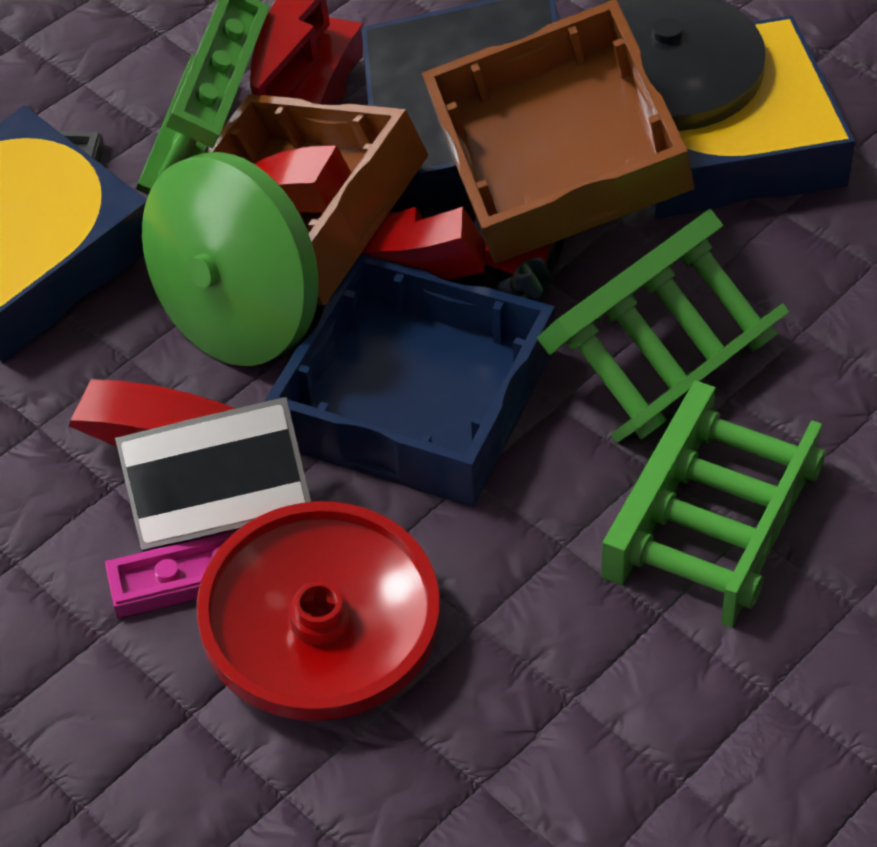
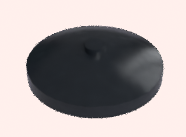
M617 0L641 51L645 74L653 87L662 95L678 131L697 129L725 120L739 112L754 98L763 80L765 45L755 24L740 10L722 0Z

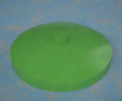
M223 152L202 153L179 161L166 169L155 181L145 204L142 221V242L150 280L162 306L173 323L184 336L203 352L232 365L255 366L264 364L294 348L302 340L312 323L317 306L319 283L313 245L307 228L291 199L265 171L246 159Z

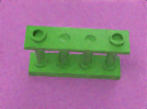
M218 0L195 56L191 55L137 183L136 190L149 195L155 181L170 166L204 153L207 146L211 148L215 146L270 5L259 0Z
M711 208L566 312L537 337L549 355L566 343L572 351L578 348L630 416V420L610 434L616 443L633 432L641 440L667 420L661 411L689 390L694 380H702L746 345L752 353L778 334L773 324L790 312L782 303L760 318L709 252L713 247L707 239L723 226ZM680 259L687 267L691 264L694 266L743 330V333L726 346H723L672 279L676 274L671 269V266ZM642 287H645L649 294L655 291L706 358L704 363L688 375L685 374L634 307L638 301L634 298L633 294ZM605 314L611 322L617 320L668 386L669 390L652 403L648 404L595 335L599 330L594 322Z
M694 380L602 542L601 578L623 586L633 566L642 567L646 563L723 592L725 594L721 624L732 628L742 607L752 609L755 605L764 576L759 573L806 480L813 482L817 480L825 461L826 449L819 447L822 424L812 420L799 446L720 419V413L713 410L716 387ZM714 440L788 467L779 485L775 486L699 459L697 450L701 442L709 444ZM690 480L767 508L757 528L678 500L674 491L679 482L687 484ZM667 521L741 547L745 551L735 571L657 543L653 541V534L651 533L657 523L665 525Z

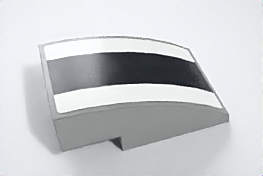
M287 397L115 438L141 550L241 528L253 519L272 510L288 505L311 502Z

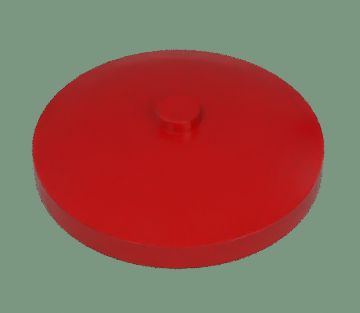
M315 501L288 505L272 510L253 519L234 532L221 545L209 562L201 579L196 607L202 647L207 660L220 680L234 694L254 707L273 715L304 721H324L345 718L368 711L395 696L414 679L426 663L437 637L440 599L438 582L429 558L418 542L401 526L391 519L364 507L340 502Z

